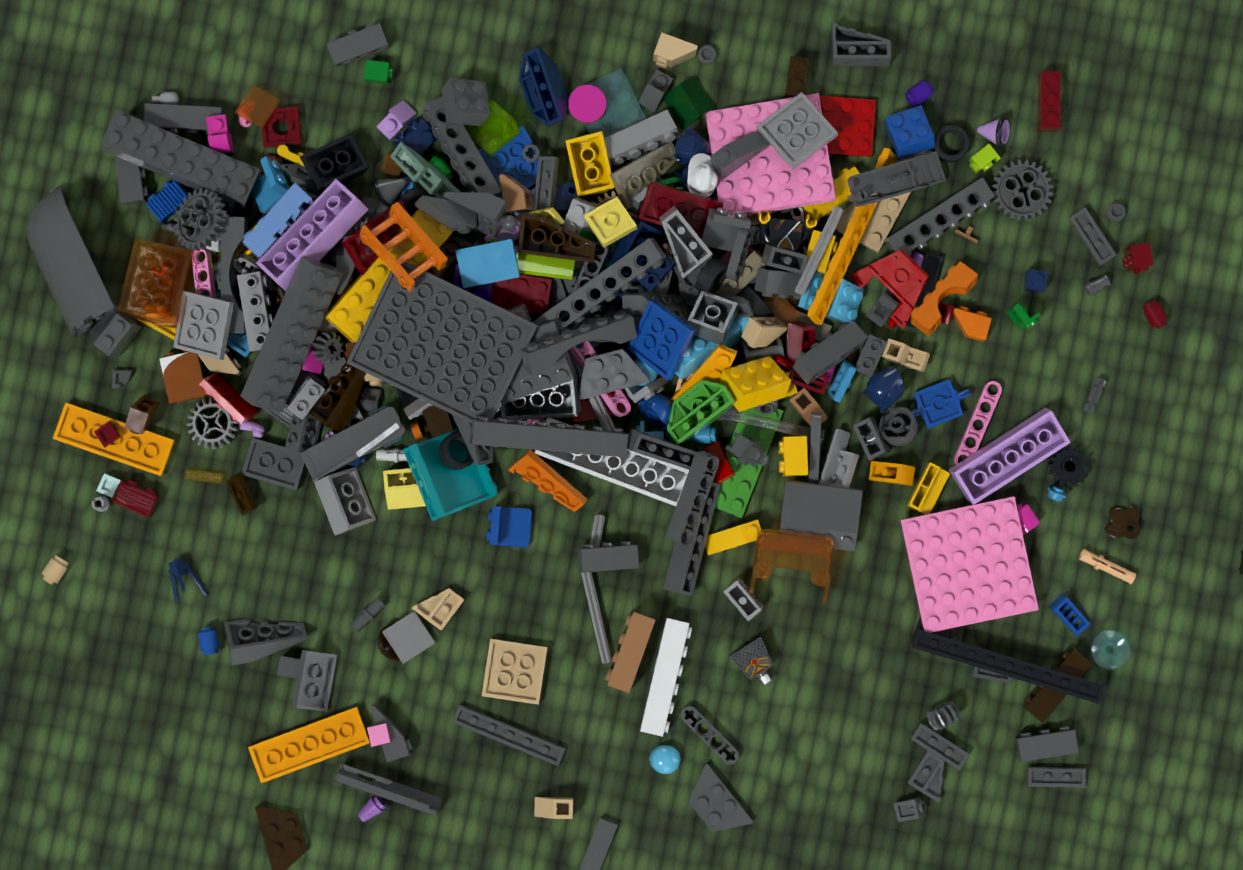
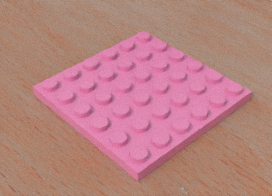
M819 93L805 95L822 114ZM795 97L708 112L706 120L711 154H714L723 146L758 131L757 125ZM827 144L793 170L770 145L725 179L718 172L716 173L718 177L716 185L718 201L723 203L722 208L728 210V212H742L747 215L758 214L759 211L765 213L767 210L771 212L836 201Z
M1015 496L900 520L924 631L931 633L1039 610Z

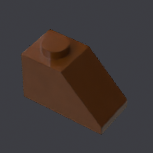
M141 396L130 407L124 428L129 429L133 434H143L149 428L160 402Z

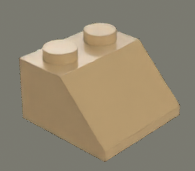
M661 33L654 52L653 61L662 68L667 66L673 67L695 57L698 46Z

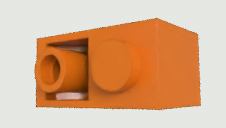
M958 306V309L954 308L953 317L963 335L974 340L986 341L992 318L987 317V313L977 311L976 314L971 313L966 307Z

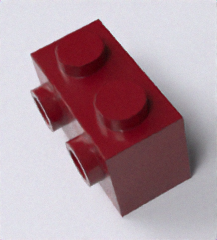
M1150 242L1131 245L1123 250L1125 257L1122 258L1124 268H1127V272L1133 271L1134 275L1145 273V271L1149 270V267L1154 265Z

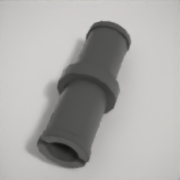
M377 597L366 609L363 608L361 610L362 613L350 625L359 633L369 621L372 622L374 620L373 617L385 607V604Z

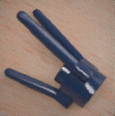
M178 559L168 564L175 603L179 602L175 578L178 579L182 592H185L181 577L186 574L185 570H187L204 596H208V593L191 570L188 562L184 563L183 559Z

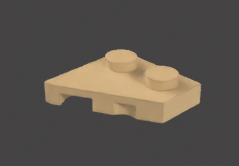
M448 588L413 606L412 609L442 631L465 599Z

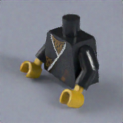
M768 210L767 215L762 217L761 211H759V235L765 245L768 244L797 252L810 239L813 228L817 225V216L814 221H810V214H807L805 224V221L770 218Z

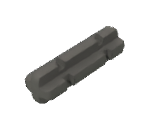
M1101 377L1096 379L1095 387L1092 388L1087 399L1088 403L1083 408V411L1086 413H1094L1095 405L1098 404L1103 392L1102 388H1105L1107 383L1105 379Z

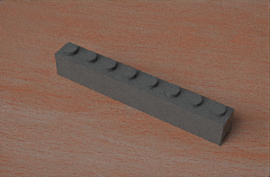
M477 416V419H472L470 443L472 445L626 457L628 434L623 432L622 428H612V431H608L600 426H593V429H585V425L574 424L573 427H566L564 423H554V426H549L547 422L543 421L527 424V420L517 419L516 423L508 422L506 418H497L496 421H491L489 417Z

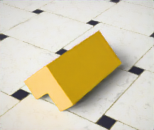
M931 462L927 463L906 506L924 515L930 514L950 473Z

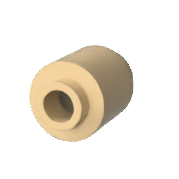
M55 555L41 574L44 575L42 579L51 585L54 582L58 584L68 569L67 565L69 563Z

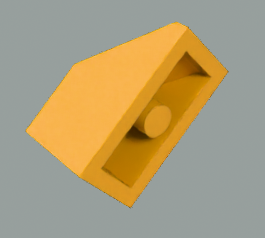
M871 461L869 480L913 486L915 467Z

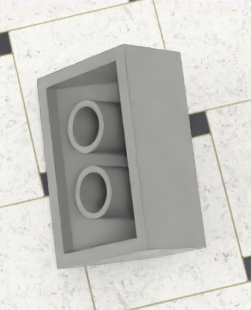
M356 467L328 475L314 482L335 536L376 521Z

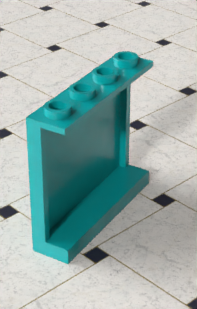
M459 428L403 449L432 521L498 495L497 486L492 481L487 464L476 466L473 462L472 465L462 470H452L442 463L439 457L440 443L447 436L460 432ZM455 440L449 444V453L455 461L463 462L467 459L468 452L462 442Z

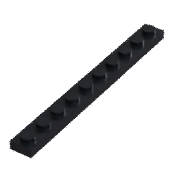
M919 629L916 631L912 648L1097 704H1100L1105 685Z

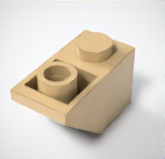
M227 346L224 360L198 354L206 367L212 372L232 375L242 374L239 370L241 365L235 358L233 360L228 355L230 351Z
M535 797L534 816L551 819H573V797Z

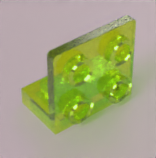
M490 99L488 101L490 116L482 126H477L473 129L469 136L489 155H493L518 135L520 131L514 118Z

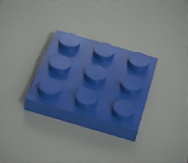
M524 126L478 150L498 186L499 175L501 174L512 176L528 189L536 185L538 160L529 163L524 160L522 155L525 146L529 144L534 145ZM528 149L529 152L526 153V157L529 156L532 159L536 151L533 152V149ZM502 191L499 195V198L503 199Z
M649 300L636 328L637 338L630 341L627 350L666 380H672L695 329L656 300Z

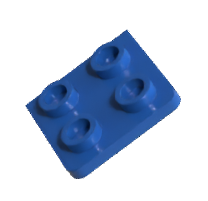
M493 506V510H489L488 521H492L491 529H487V540L490 541V545L528 547L530 543L532 511L530 509Z

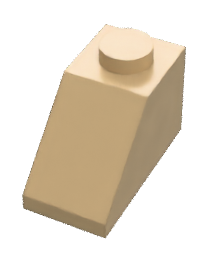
M750 317L741 337L752 348L767 347L783 334L788 327L776 317Z

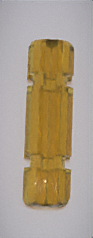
M186 470L185 479H195V481L210 483L213 481V483L221 484L223 474Z

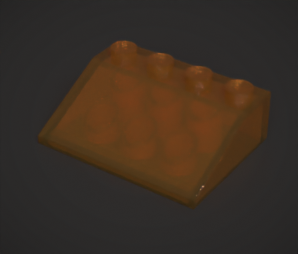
M135 239L117 312L156 325L176 329L182 294L187 289L192 268V250Z

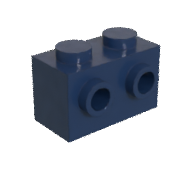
M664 253L666 258L662 260L664 263L656 269H653V267L647 271L648 275L638 281L650 292L659 285L662 277L670 272L675 263L666 253ZM642 255L640 258V264L643 266L647 264V257L645 255Z

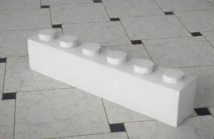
M666 618L640 728L641 732L662 737L664 732L668 733L670 722L667 721L668 714L673 712L674 703L671 700L673 695H677L679 684H676L677 676L681 677L683 665H680L681 657L685 658L688 647L684 646L686 638L690 639L692 631L687 622Z

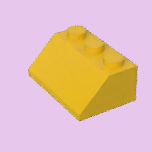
M603 131L566 140L578 197L587 198L615 188L609 175L612 171Z

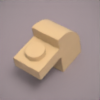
M888 339L882 355L888 361L924 372L930 356L927 352L911 348L904 343Z

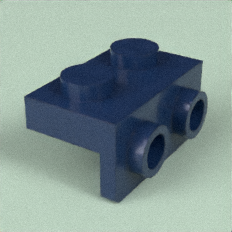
M417 117L409 122L408 128L404 132L399 133L395 137L393 145L397 148L399 143L403 142L421 155L437 138L434 136L432 128L423 119Z

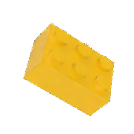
M770 356L722 370L719 384L727 387L736 400L733 405L741 412L785 398L791 379Z

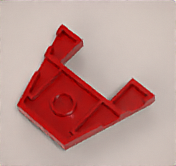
M899 249L854 272L849 277L862 289L876 276L903 303L891 316L903 329L911 317V313L929 275L906 252Z

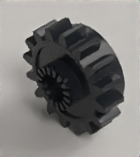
M1067 446V450L1063 447L1060 449V452L1054 453V457L1048 458L1051 461V464L1047 465V467L1051 468L1048 475L1054 476L1052 481H1059L1058 486H1062L1065 483V487L1069 488L1070 483H1072L1076 487L1077 481L1083 483L1082 477H1088L1089 474L1085 470L1090 469V466H1086L1085 463L1089 459L1083 458L1085 452L1078 453V447L1072 450L1071 446ZM1067 461L1073 466L1070 472L1064 469V464Z

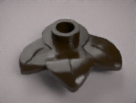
M1133 505L1129 506L1126 511L1121 508L1110 509L1112 523L1104 528L1108 535L1116 539L1121 537L1135 539L1140 535L1141 527L1138 523L1140 514ZM1129 526H1133L1135 530L1133 532H1129L1127 528Z

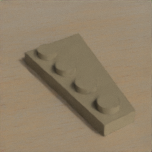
M672 141L666 142L609 174L625 209H629L632 206V198L636 192H641L645 187L648 188L650 181L656 182V179L677 161L672 156L676 154Z

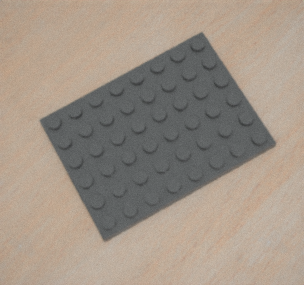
M408 262L401 265L408 274L417 268ZM390 271L349 356L347 364L469 423H472V419H477V416L489 417V420L492 421L522 360L520 349L525 348L530 343L538 325L426 271L414 279V288L409 292L399 284L398 278Z

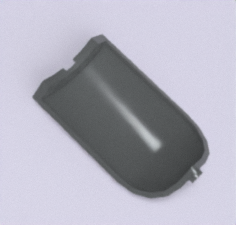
M55 187L49 191L50 194L37 203L29 215L26 234L30 249L74 338L90 330L94 324L92 321L94 318L96 321L100 320L104 316L118 310L115 302L111 300L64 199V196L68 194L66 189Z

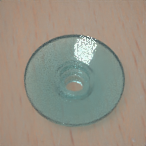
M1102 632L1092 643V657L1099 666L1105 669L1119 668L1129 658V642L1119 632ZM1108 646H1111L1113 649L1111 653L1106 652Z

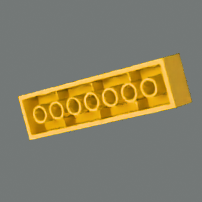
M420 209L412 216V219L438 248L454 231ZM406 238L390 249L389 253L396 259L414 247L415 243L410 238ZM419 252L406 262L418 267L427 261L428 258L423 252ZM379 257L368 267L365 274L360 275L324 317L352 343L357 342L391 271Z

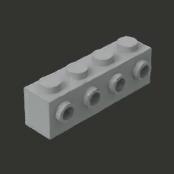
M668 110L604 138L610 167L619 166L626 160L637 158L642 153L654 150L659 145L671 142L676 137H679L677 127Z
M260 271L237 275L249 352L261 350L274 320L273 314L269 312L271 298L266 293V287H268L267 276L263 275V272Z

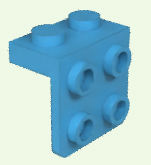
M267 156L260 160L265 174L258 179L253 190L258 208L262 213L270 210L290 189L279 162Z

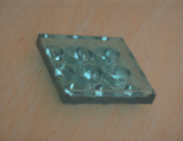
M622 68L587 84L598 87L606 98V110L602 117L593 123H584L589 134L603 131V136L606 138L646 119Z

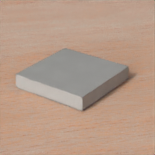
M415 611L382 631L403 664L435 644Z

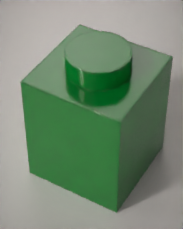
M366 60L364 80L368 83L389 85V79L392 80L393 68H390L389 62Z

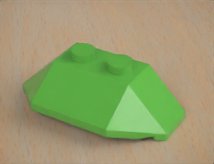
M702 379L673 401L667 430L676 444L679 445L701 432L726 413L736 400L725 385Z

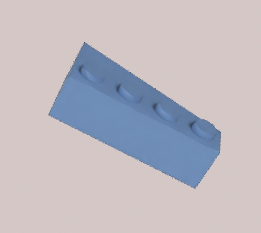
M294 183L267 215L258 221L257 226L245 234L243 237L244 246L260 259L313 203L312 198Z

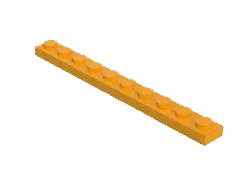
M884 148L878 157V162L874 169L894 164L898 158L891 149ZM878 202L855 207V212L848 222L844 236L841 238L838 249L832 257V262L824 275L820 288L816 292L815 299L809 307L807 316L815 324L822 325Z

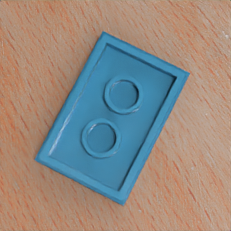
M513 239L455 250L463 288L521 277Z

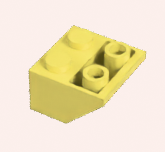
M410 468L383 471L388 510L426 506Z

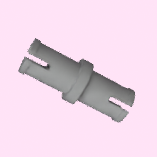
M102 496L92 501V507L100 512L109 510L108 508H111L112 505L109 499Z

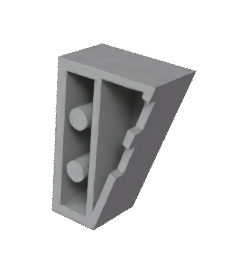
M675 206L659 217L679 274L683 279L713 254Z

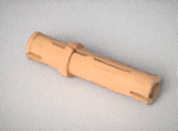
M1083 549L1079 556V560L1094 566L1096 570L1101 569L1129 584H1132L1135 580V572L1133 573L1104 559L1102 555L1098 556Z

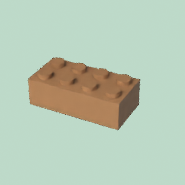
M634 611L632 615L628 614L625 622L628 628L626 633H621L618 642L621 644L620 650H615L612 662L615 663L613 669L609 668L605 678L608 681V686L630 693L655 623L654 618Z

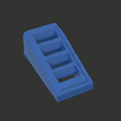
M1063 594L1049 605L1050 610L1075 636H1078L1091 624L1071 600ZM1070 608L1071 610L1064 616L1063 614ZM1074 614H1076V616L1069 622L1068 620H1069ZM1081 619L1082 622L1074 628L1073 625Z

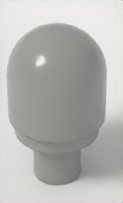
M175 92L160 93V96H152V103L177 105L179 102V96Z

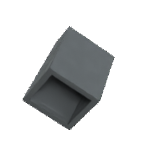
M118 306V310L101 318L89 332L93 344L108 356H121L143 327Z

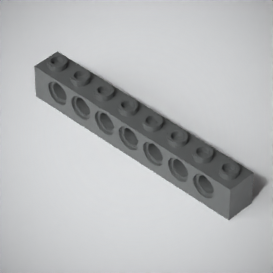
M654 238L647 239L532 323L541 325L555 320L560 334L563 331L571 330L570 326L574 323L578 325L586 319V314L589 312L593 314L601 309L600 304L605 301L608 303L617 297L616 293L620 290L624 292L632 286L631 282L635 279L639 281L647 276L649 269L652 267L656 269L664 263L662 260L666 258V255ZM642 255L647 257V264L645 266L640 264V257ZM627 266L632 270L630 277L624 274V269ZM611 277L616 280L614 288L609 286V279ZM596 288L599 289L601 293L599 299H596L593 296V291ZM579 300L585 302L583 310H580L578 307ZM564 311H568L570 314L568 321L563 319Z

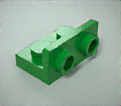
M1019 303L1006 311L1019 330L1031 328L1039 322L1038 317L1041 315L1038 312L1029 317L1027 308Z

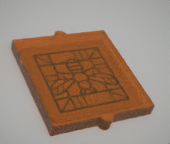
M252 85L235 113L246 119L248 123L252 122L263 128L280 100L270 95L268 91H263Z

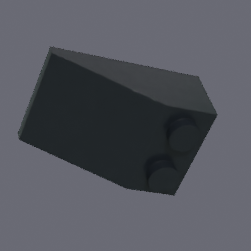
M351 134L300 156L318 191L328 188L335 179L342 184L362 176L369 167Z

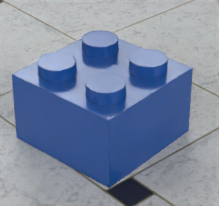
M921 105L885 117V128L898 160L935 147V137Z

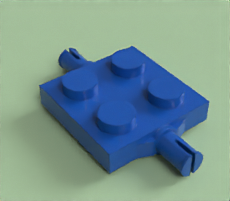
M950 379L913 393L917 402V409L910 412L915 413L913 414L915 417L921 416L927 429L964 415L960 407V400L970 396V393H967L969 390L965 389L957 393Z

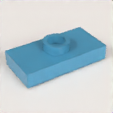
M843 361L828 392L832 399L839 403L846 389L850 387L851 379L856 371V368L850 361Z

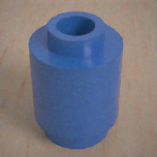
M212 627L201 628V633H198V639L203 655L219 653L218 648H220L217 630H213Z

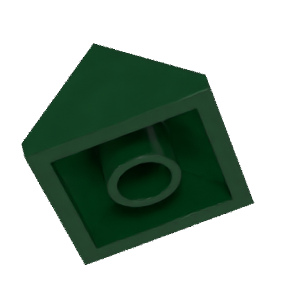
M696 77L679 83L663 97L683 130L686 126H690L706 116L708 112L716 109Z

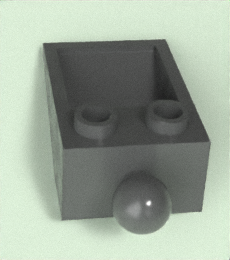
M445 192L443 195L444 199L451 200L476 212V227L484 234L496 236L502 226L508 231L515 229L517 226V220L514 216H506V201L490 193Z

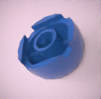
M655 393L648 400L643 398L638 403V406H642L640 412L644 419L652 427L655 425L659 427L658 431L667 429L673 404L671 397Z

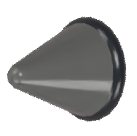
M377 178L374 180L373 185L379 200L386 207H391L407 182L405 179Z

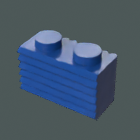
M168 181L162 187L164 190L158 194H152L147 199L149 202L146 205L161 223L166 222L176 211L181 209L179 204H184V197L189 198L187 192L177 181Z

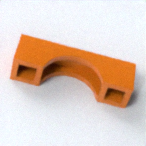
M961 261L949 269L947 277L944 280L940 279L935 286L936 289L932 293L929 292L924 297L923 304L920 307L916 306L911 313V324L928 337L941 324L942 316L938 310L940 301L951 294L966 296L978 282V274Z

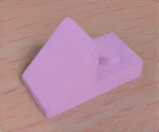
M403 100L391 108L389 114L376 127L391 141L417 113Z

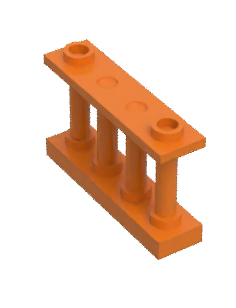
M396 202L391 206L390 217L370 231L366 225H363L360 231V238L365 245H369L398 278L399 284L411 292L414 288V279L432 266L440 271L446 266L448 258L404 208ZM394 223L398 224L402 232L382 245L376 236ZM410 238L415 243V246L395 259L389 253V250L404 239ZM423 252L428 260L408 274L401 265L417 253Z

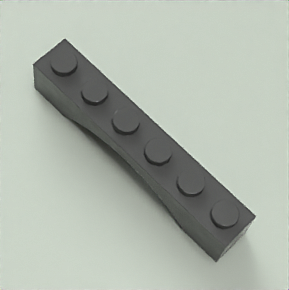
M223 217L226 221L221 224L224 226V229L219 230L221 232V240L218 241V251L221 252V259L218 260V270L221 271V279H218V290H221V298L219 299L234 303L229 333H246L242 306L236 297L233 287L232 272L236 254L244 241L243 237L248 232V217Z
M620 311L614 313L612 317L599 318L595 323L580 325L578 329L573 331H563L559 336L546 337L542 342L530 343L525 348L520 349L525 371L533 376L550 370L566 351L582 342L604 339L622 344L636 339L637 333L633 316Z

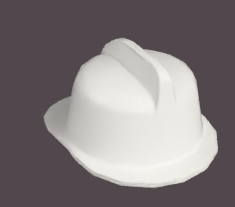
M698 153L691 158L687 179V187L690 193L709 197L714 192L718 177L709 155Z

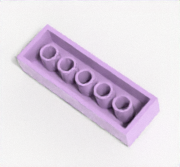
M335 179L256 264L281 288L287 291L301 257L320 261L366 213L368 208Z
M1044 408L950 468L949 471L967 501L974 505L1071 442L1053 412Z

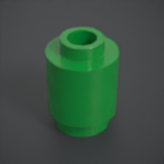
M436 155L429 161L449 181L454 177L452 175L454 170L442 158Z

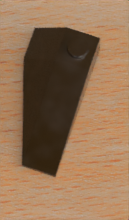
M522 214L517 253L594 263L595 242L543 217Z
M346 362L341 367L340 373L328 380V384L324 387V393L309 413L326 427L338 432L343 431L352 417L366 372Z

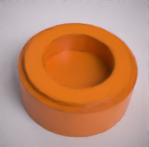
M418 422L412 423L410 427L416 441L423 440L424 437Z

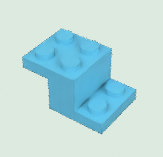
M815 271L805 294L801 295L798 307L809 310L815 299L816 292L824 279L823 274ZM842 279L825 317L836 319L846 324L853 320L855 322L864 289Z

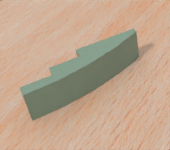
M403 142L399 143L390 156L414 182H419L430 195H436L438 198L444 199L443 195L445 192H460L442 173Z

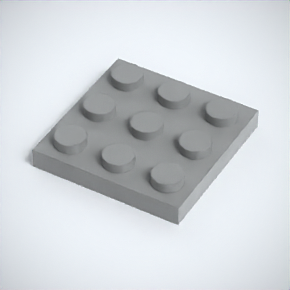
M802 92L756 126L761 135L792 170L838 136V132Z
M183 291L173 347L224 360L234 303Z

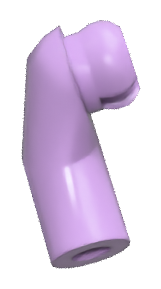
M253 421L239 424V430L253 431V436L261 438L265 431L262 425Z

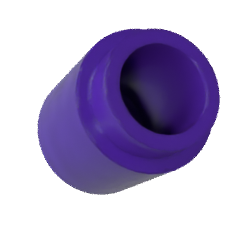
M921 80L909 88L904 96L912 107L918 106L933 96L932 91H934V88L929 81Z

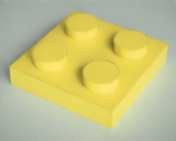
M618 197L584 215L585 221L603 247L612 244L637 229V225Z

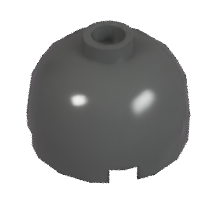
M904 407L890 409V413L886 416L883 415L878 424L879 432L883 439L894 446H905L911 443L918 432V422L909 409Z

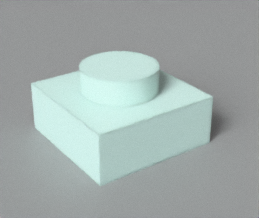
M104 473L96 491L114 499L121 480Z

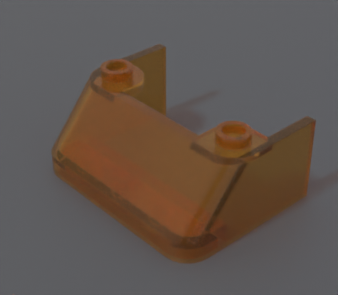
M769 529L761 530L757 534L749 593L754 592L756 578L764 579L770 577L773 567L812 572L811 580L815 585L823 587L822 603H826L831 580L834 551L833 541L828 537Z

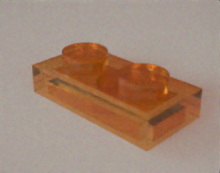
M773 294V297L764 296L762 300L768 306L771 313L787 327L789 322H794L801 315L785 298L777 297L778 294Z

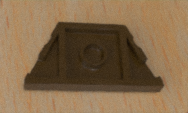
M260 805L255 806L272 870H287L308 851L298 813L262 807Z

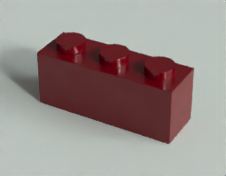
M1041 71L1038 74V132H1057L1060 129V71Z

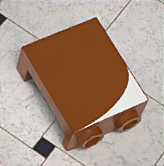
M182 350L183 353L175 355V352L164 354V358L159 359L169 404L173 405L209 396L204 393L199 385L204 376L199 356L196 353Z

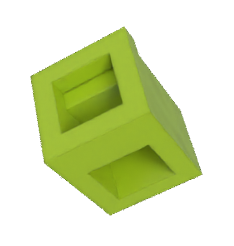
M988 144L969 159V166L975 173L982 169L986 171L994 165L992 161L997 163L1001 158L992 146Z

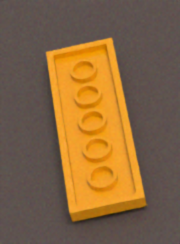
M66 402L53 436L55 440L158 476H163L175 440L147 430L143 434H133L129 429L124 428L126 424L124 422ZM111 421L121 438L104 448L94 431Z
M355 707L252 745L248 749L260 782L264 783L369 744L370 740L359 709Z

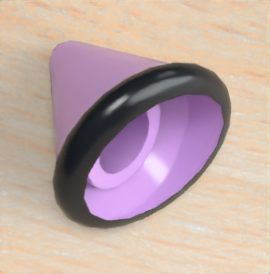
M1002 116L997 120L978 127L977 132L999 148H1004L1009 139V119L1006 116Z

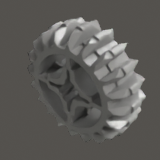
M210 397L209 404L206 399H202L203 406L197 402L198 410L191 408L190 411L195 414L194 416L188 415L187 417L193 420L192 423H187V426H193V429H190L188 433H195L192 437L194 441L200 438L197 443L200 446L205 441L204 447L207 449L210 443L212 449L217 448V443L220 448H223V441L227 444L231 443L228 436L231 438L236 437L231 432L232 430H239L233 427L234 424L239 423L235 422L230 417V413L225 409L220 408L215 403L213 397ZM209 408H219L212 416L203 414ZM223 413L226 414L228 419L227 428L221 423ZM199 418L205 423L203 434L199 430ZM206 418L209 420H214V418H216L215 423L219 427L212 426V428H210L211 424L208 420H206ZM215 430L224 433L216 439L207 438Z

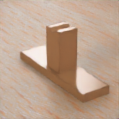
M969 226L965 233L957 229L955 230V233L970 241L978 242V240L970 236L973 227Z

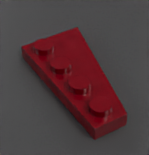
M398 201V203H399V204L404 208V210L408 213V211H407V209L405 208L403 202H402V201ZM391 207L365 224L366 227L371 231L388 219ZM394 223L377 235L376 238L384 245L394 235L398 234L401 227ZM360 228L341 242L359 273L363 275L367 272L368 267L376 261L378 256L369 245H365L362 242Z

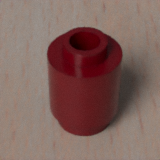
M1156 300L1142 307L1144 309L1143 313L1152 328L1156 327L1159 329L1167 324L1166 320L1169 318L1161 304Z

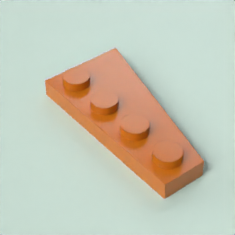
M531 449L508 469L513 474L517 472L522 475V479L527 483L531 481L538 485V489L543 493L546 492L554 495V500L574 512L588 500Z

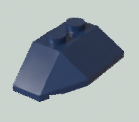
M541 47L524 53L519 81L531 115L547 126L564 120L569 99L557 64Z

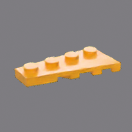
M719 344L704 360V363L693 372V375L684 382L678 392H675L671 401H675L702 379L719 383L722 370L731 367L737 351Z

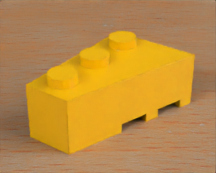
M854 166L850 170L845 168L838 173L839 177L835 180L832 177L836 201L801 206L805 216L810 214V221H814L817 216L818 222L826 214H830L835 206L838 207L848 201V196L851 195L848 178L860 174Z

